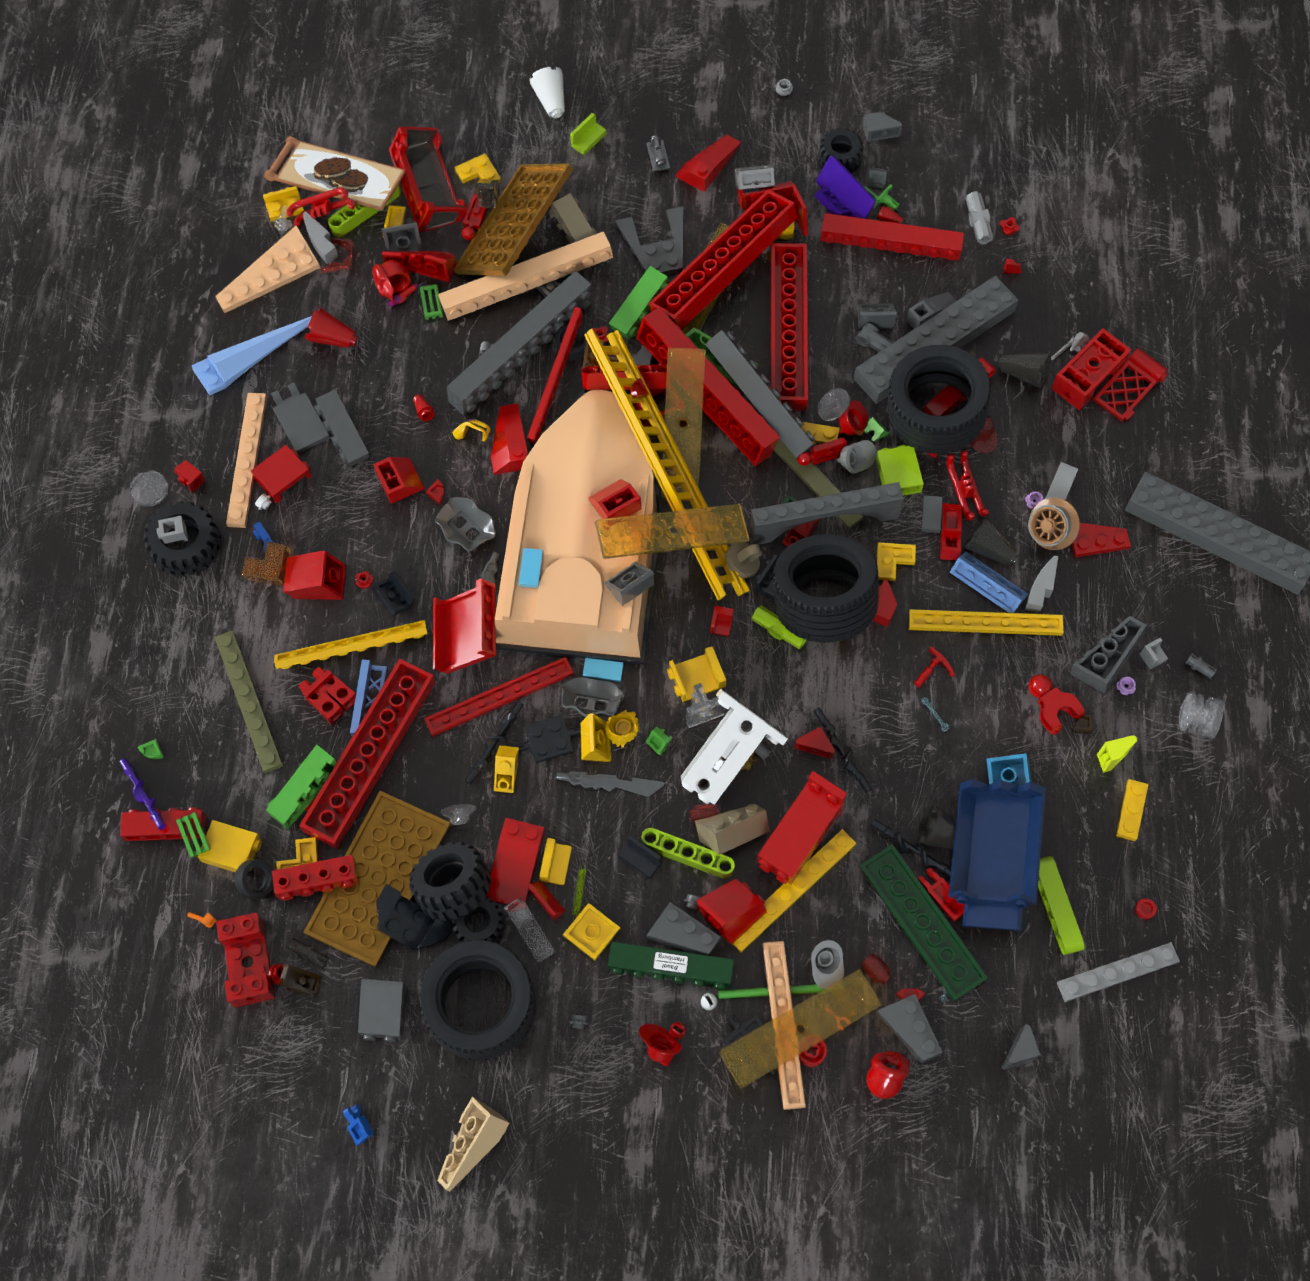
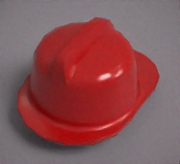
M857 400L852 401L847 410L839 416L840 434L845 433L848 436L856 434L861 436L868 424V414L861 402Z
M644 1024L639 1029L640 1037L647 1044L648 1056L664 1066H668L674 1055L682 1049L681 1044L664 1028L658 1025Z

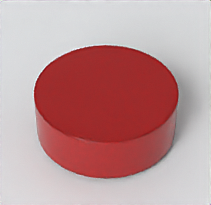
M1143 898L1137 902L1135 912L1139 918L1148 920L1156 914L1157 906L1153 900Z

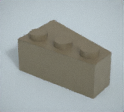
M571 193L553 202L549 212L550 217H555L559 222L557 224L558 228L565 231L566 239L570 244L597 234L596 230L590 227L587 215L584 212L582 213L576 197L573 198Z
M756 804L695 820L699 841L719 855L770 832L766 810Z

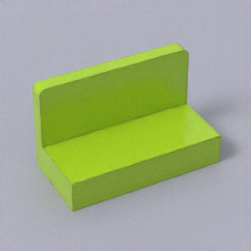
M594 113L590 114L570 134L571 147L582 155H585L607 134L606 129L596 123V115Z

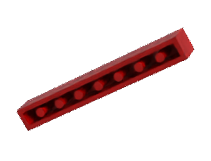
M824 213L820 241L854 245L862 248L890 250L897 253L925 255L932 258L939 257L948 260H959L964 233Z

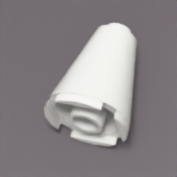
M546 67L534 72V77H530V84L547 114L553 118L561 117L565 111L562 70L556 67V70Z

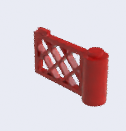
M1137 348L1128 361L1094 397L1093 401L1120 421L1124 419L1128 421L1135 413L1133 409L1159 381L1162 383L1169 375L1167 373L1168 369L1143 350ZM1127 367L1134 371L1133 377L1124 376V371ZM1135 380L1136 388L1126 389L1125 381ZM1138 380H1146L1150 385L1139 388ZM1122 381L1123 389L1113 390V383ZM1137 392V399L1128 400L1127 393ZM1124 393L1125 401H1115L1114 394ZM1104 394H1111L1112 402H1104L1100 397ZM1115 405L1126 406V411L1123 415L1116 411Z

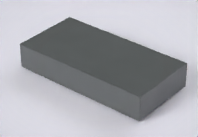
M924 495L922 532L940 533L943 497Z

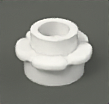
M263 493L257 499L255 505L259 510H266L271 505V496Z

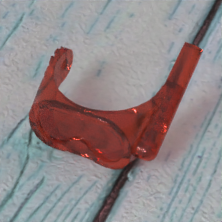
M331 239V243L344 247L349 255L343 260V263L330 262L329 266L322 267V273L344 270L351 267L352 240Z

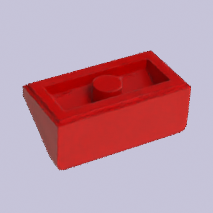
M538 881L528 885L531 894L553 920H556L565 913V909L543 882Z

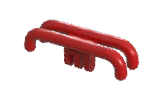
M339 187L294 202L288 207L286 214L291 217L298 208L312 204V208L306 212L312 219H315L317 215L318 217L323 216V214L327 215L330 210L348 205L349 209L353 210L355 208V201L352 198H348V190L346 188ZM337 195H341L343 198L332 203L328 199ZM304 212L295 218L294 226H300L304 220Z
M966 450L961 452L960 459L964 474L960 481L954 466V455L948 454L946 458L947 469L964 517L968 521H972L975 518V514L970 512L966 498L973 497L979 515L984 518L987 517L989 510L984 508L968 463V452Z

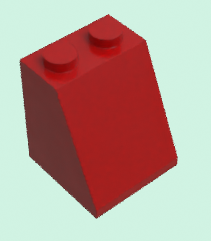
M325 550L287 557L283 592L294 599L342 600L346 564Z
M737 879L730 881L696 901L705 921L731 945L767 913L764 899L759 894L754 895L751 892V888L745 882L740 883Z

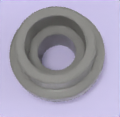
M781 79L776 84V92L778 94L786 96L792 92L793 86L788 79Z

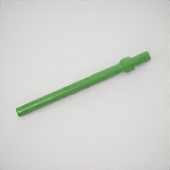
M842 983L832 990H824L817 984L790 986L791 994L817 993V995L826 994V992L842 991ZM768 987L718 990L719 999L769 996Z

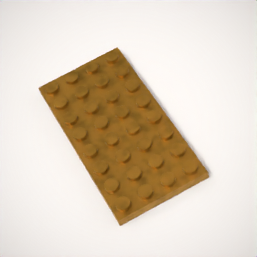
M520 164L453 270L457 274L506 276L523 248L527 245L531 235L535 232L536 227L544 218L553 200L561 191L563 184L569 178L573 167L570 164Z
M379 791L345 856L353 855L356 860L359 883L354 884L350 888L337 887L331 892H325L303 933L377 968L391 941L390 937L376 930L379 922L376 908L377 898L385 884H388L402 892L401 896L412 901L414 896L409 887V879L411 873H413V867L419 863V859L422 856L427 855L429 850H434L437 846L441 845L451 823Z

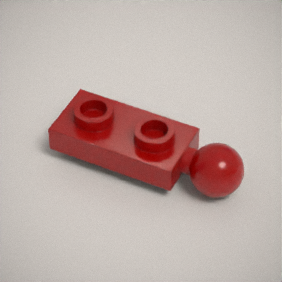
M473 194L463 219V226L465 227L462 229L461 235L465 240H472L475 236L474 229L479 230L490 204V198Z
M842 437L811 447V453L803 452L797 457V462L801 466H807L810 462L812 465L838 458L840 457L841 450L847 445V441Z

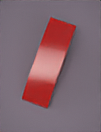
M943 503L940 559L957 561L961 553V505Z

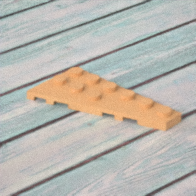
M295 226L224 288L216 298L222 310L226 313L319 269L320 265L299 229Z

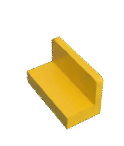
M547 838L539 876L541 882L558 885L565 884L572 850L571 846L556 844L555 839Z

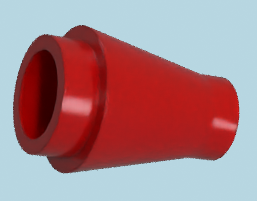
M882 206L877 216V219L880 221L899 224L904 219L889 206Z
M416 395L413 401L418 418L422 421L431 420L435 415L434 408L426 401L423 395Z

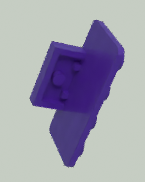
M835 156L828 158L816 179V183L822 190H818L815 197L831 214L866 219L876 203L875 198Z

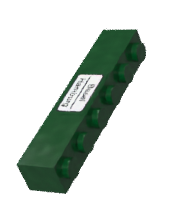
M611 942L608 970H612L611 973L617 975H624L625 972L632 973V976L637 978H644V975L652 976V979L657 981H664L666 978L673 979L672 982L678 984H685L686 981L693 982V985L698 987H705V984L713 985L714 989L725 990L726 987L730 988L734 959Z

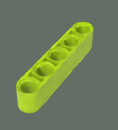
M398 184L386 205L400 196V184ZM356 203L353 210L349 209L348 205L344 206L328 220L332 235L335 237L346 235L379 210Z
M647 828L642 833V844L659 855L723 879L730 878L734 873V861L726 855H719L715 851L654 828ZM648 836L656 838L652 843H648L645 839ZM672 843L675 847L672 850H667L664 848V845ZM685 850H691L693 855L685 857L682 853ZM703 857H709L711 858L712 862L710 864H704L702 863L701 859ZM722 864H728L731 867V869L729 871H723L721 870L720 866Z
M1052 856L1040 858L1038 888L1060 950L1063 955L1084 950V941L1054 858Z

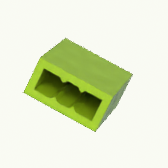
M901 445L898 448H883L877 451L875 460L882 485L899 482L903 495L922 492L924 484L914 447Z

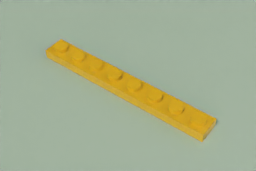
M909 610V630L1062 636L1064 633L1063 615Z
M425 620L275 654L274 664L276 669H288L292 665H305L317 659L326 660L330 656H344L349 652L356 650L361 652L373 646L382 647L387 643H400L412 637L421 638L427 634Z
M842 829L805 864L792 885L789 883L783 884L765 901L764 906L767 913L733 943L740 953L855 847L856 842Z

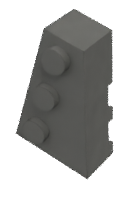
M671 902L647 934V941L681 949L684 952L711 956L720 943L721 938Z
M915 994L877 1010V1017L888 1026L889 1030L901 1040L903 1045L921 1064L942 1054V1050Z

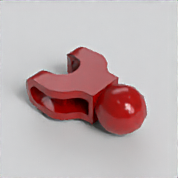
M1038 674L1030 679L1028 684L1029 692L1035 698H1039L1037 703L1041 709L1039 714L1040 722L1049 733L1056 735L1061 731L1062 724L1057 717L1058 711H1066L1075 719L1081 718L1084 715V708L1075 695L1063 693L1057 687L1053 688V683L1048 676Z

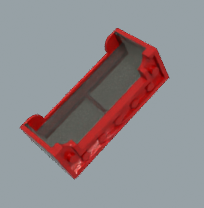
M399 126L389 152L394 166L405 171L400 183L414 222H417L419 232L429 231L462 221L467 212V205L462 199L457 201L439 152L442 137L438 129Z

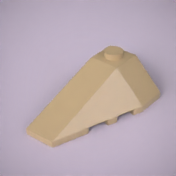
M474 1097L471 1098L461 1115L459 1123H462L458 1135L453 1137V1150L451 1154L446 1156L438 1178V1182L449 1192L499 1142L509 1125V1122L501 1114Z

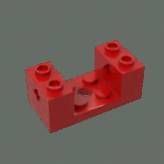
M1102 328L1056 375L1051 389L1080 411L1091 400L1098 385L1109 374L1114 376L1126 363L1131 349ZM1095 361L1098 364V366L1093 367L1089 364V362Z
M256 912L216 921L218 939L225 948L229 980L225 981L227 1002L236 1008L275 999L273 982L269 976L271 967L264 920ZM249 957L253 958V965L245 968L243 966L244 960Z

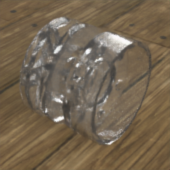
M1188 692L1179 712V731L1186 732L1188 729V733L1193 734L1197 727H1199V736L1214 739L1221 725L1224 700L1209 697L1204 704L1202 694H1198L1196 697L1195 693Z

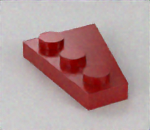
M1080 523L1079 533L1071 546L1074 556L1081 557L1130 549L1131 543L1127 529Z

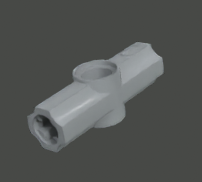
M977 191L971 192L969 195H966L969 223L971 227H974L977 242L981 243V245L987 244L993 240L989 210L985 209L981 193Z

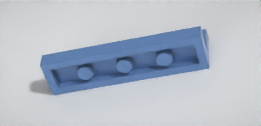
M965 552L957 559L950 571L951 574L1008 613H1015L1021 602L1028 596L1027 592L968 552Z
M362 660L350 729L352 737L365 717V709L372 705L375 698L373 700L369 698L368 691L376 687L380 692L385 683L387 666L371 665L370 660ZM371 671H382L381 678L374 682L371 678Z

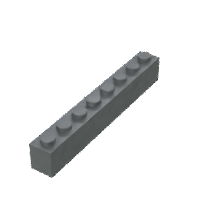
M724 330L717 333L705 344L772 429L776 430L780 439L797 458L803 452L810 451L811 447L817 445L814 442L816 439L809 430L807 432L802 427L804 423L798 416L794 417L792 415V408L787 402L783 403L780 400L781 394L775 388L772 389L768 385L769 379L764 374L760 375L756 370L759 367L752 359L748 360L745 356L747 352L741 345H736L734 342L736 338L732 333Z

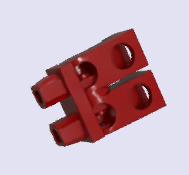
M318 667L312 673L316 681L311 684L309 681L304 680L299 684V687L305 699L332 726L344 715L343 710L347 712L355 704L356 693L329 670L325 671Z

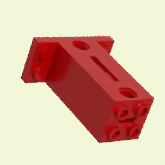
M812 771L808 777L807 784L759 852V867L767 873L771 871L777 875L776 879L781 883L792 885L837 817H840L844 812L847 793Z

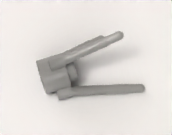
M1082 332L1077 333L1074 338H1071L1065 346L1051 357V360L1057 358L1070 346V351H1080L1090 341L1088 335Z

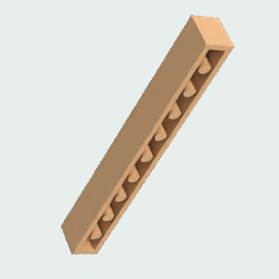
M600 232L511 267L510 272L506 276L488 275L440 293L438 297L449 321L557 280L575 271L613 258L611 246L604 232Z

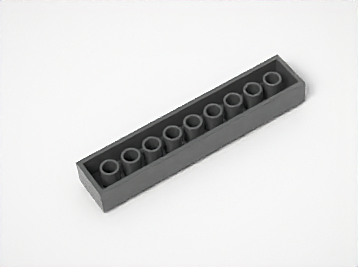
M577 271L572 273L447 386L449 403L463 416L468 412L474 411L480 401L486 400L493 389H498L504 379L510 378L514 374L515 369L523 366L532 354L535 355L544 343L551 341L553 335L570 321L575 307L582 310L590 305L591 284Z
M995 275L856 367L854 380L874 403L878 404L888 397L891 374L897 363L907 354L929 345H949L961 348L1014 313L1019 300Z
M1144 472L1125 508V511L1297 595L1304 588L1310 576L1309 550L1147 472Z

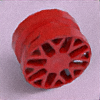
M814 1035L804 1037L798 1044L800 1063L807 1067H816L822 1063L827 1052L824 1041Z

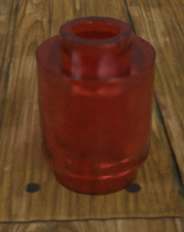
M712 803L693 805V809L690 810L691 822L719 814L718 805Z
M871 954L861 964L864 967L863 970L876 984L881 982L883 985L892 977L889 974L892 970L879 956L876 957L874 954Z

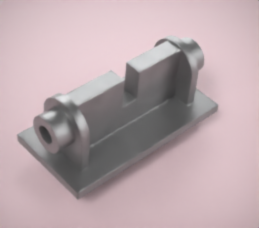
M653 135L650 142L646 143L653 172L670 169L664 141L658 135Z

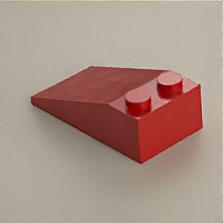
M505 818L492 867L490 889L488 894H486V898H491L493 902L524 909L529 894L528 885L532 883L546 835L544 827Z

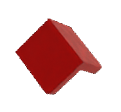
M715 606L710 634L726 637L730 635L734 609Z

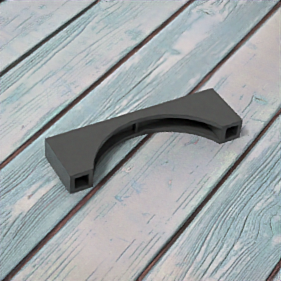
M897 482L751 509L749 529L752 542L758 545L769 543L796 526L836 515H867L878 519L880 522L898 519L904 500L900 483Z

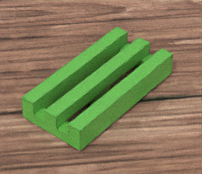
M437 284L420 287L425 320H429L430 317L432 319H435L436 316L443 317ZM431 289L435 290L438 311L434 310ZM425 290L428 291L431 312L429 313L424 294Z
M196 812L176 820L191 858L211 850ZM191 819L194 820L204 848L202 849L190 822ZM184 822H186L191 838L197 850L195 852L193 850L192 844L190 842L185 826L183 824Z

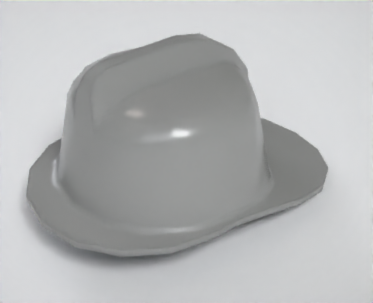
M863 440L845 446L841 450L837 462H840L842 467L852 474L866 470L875 461V445L871 441Z
M822 941L816 945L811 954L813 978L820 988L832 990L837 988L843 980V952L840 945L835 941Z

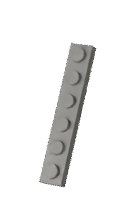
M1172 942L1058 981L1057 985L1064 1002L1177 964L1180 960Z

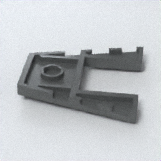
M683 206L666 210L673 239L640 246L632 217L615 220L616 227L619 228L622 237L629 244L630 250L637 257L644 272L647 271L649 266L664 275L683 271Z

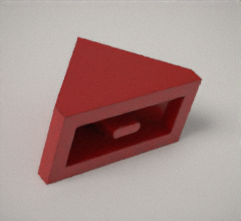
M821 727L796 739L794 748L829 759L833 758L835 751Z

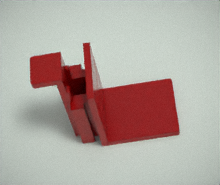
M792 181L775 184V186L761 187L758 191L745 194L742 189L738 188V202L742 211L747 210L768 189L794 202L798 217L796 222L803 236H808L807 208L796 185Z

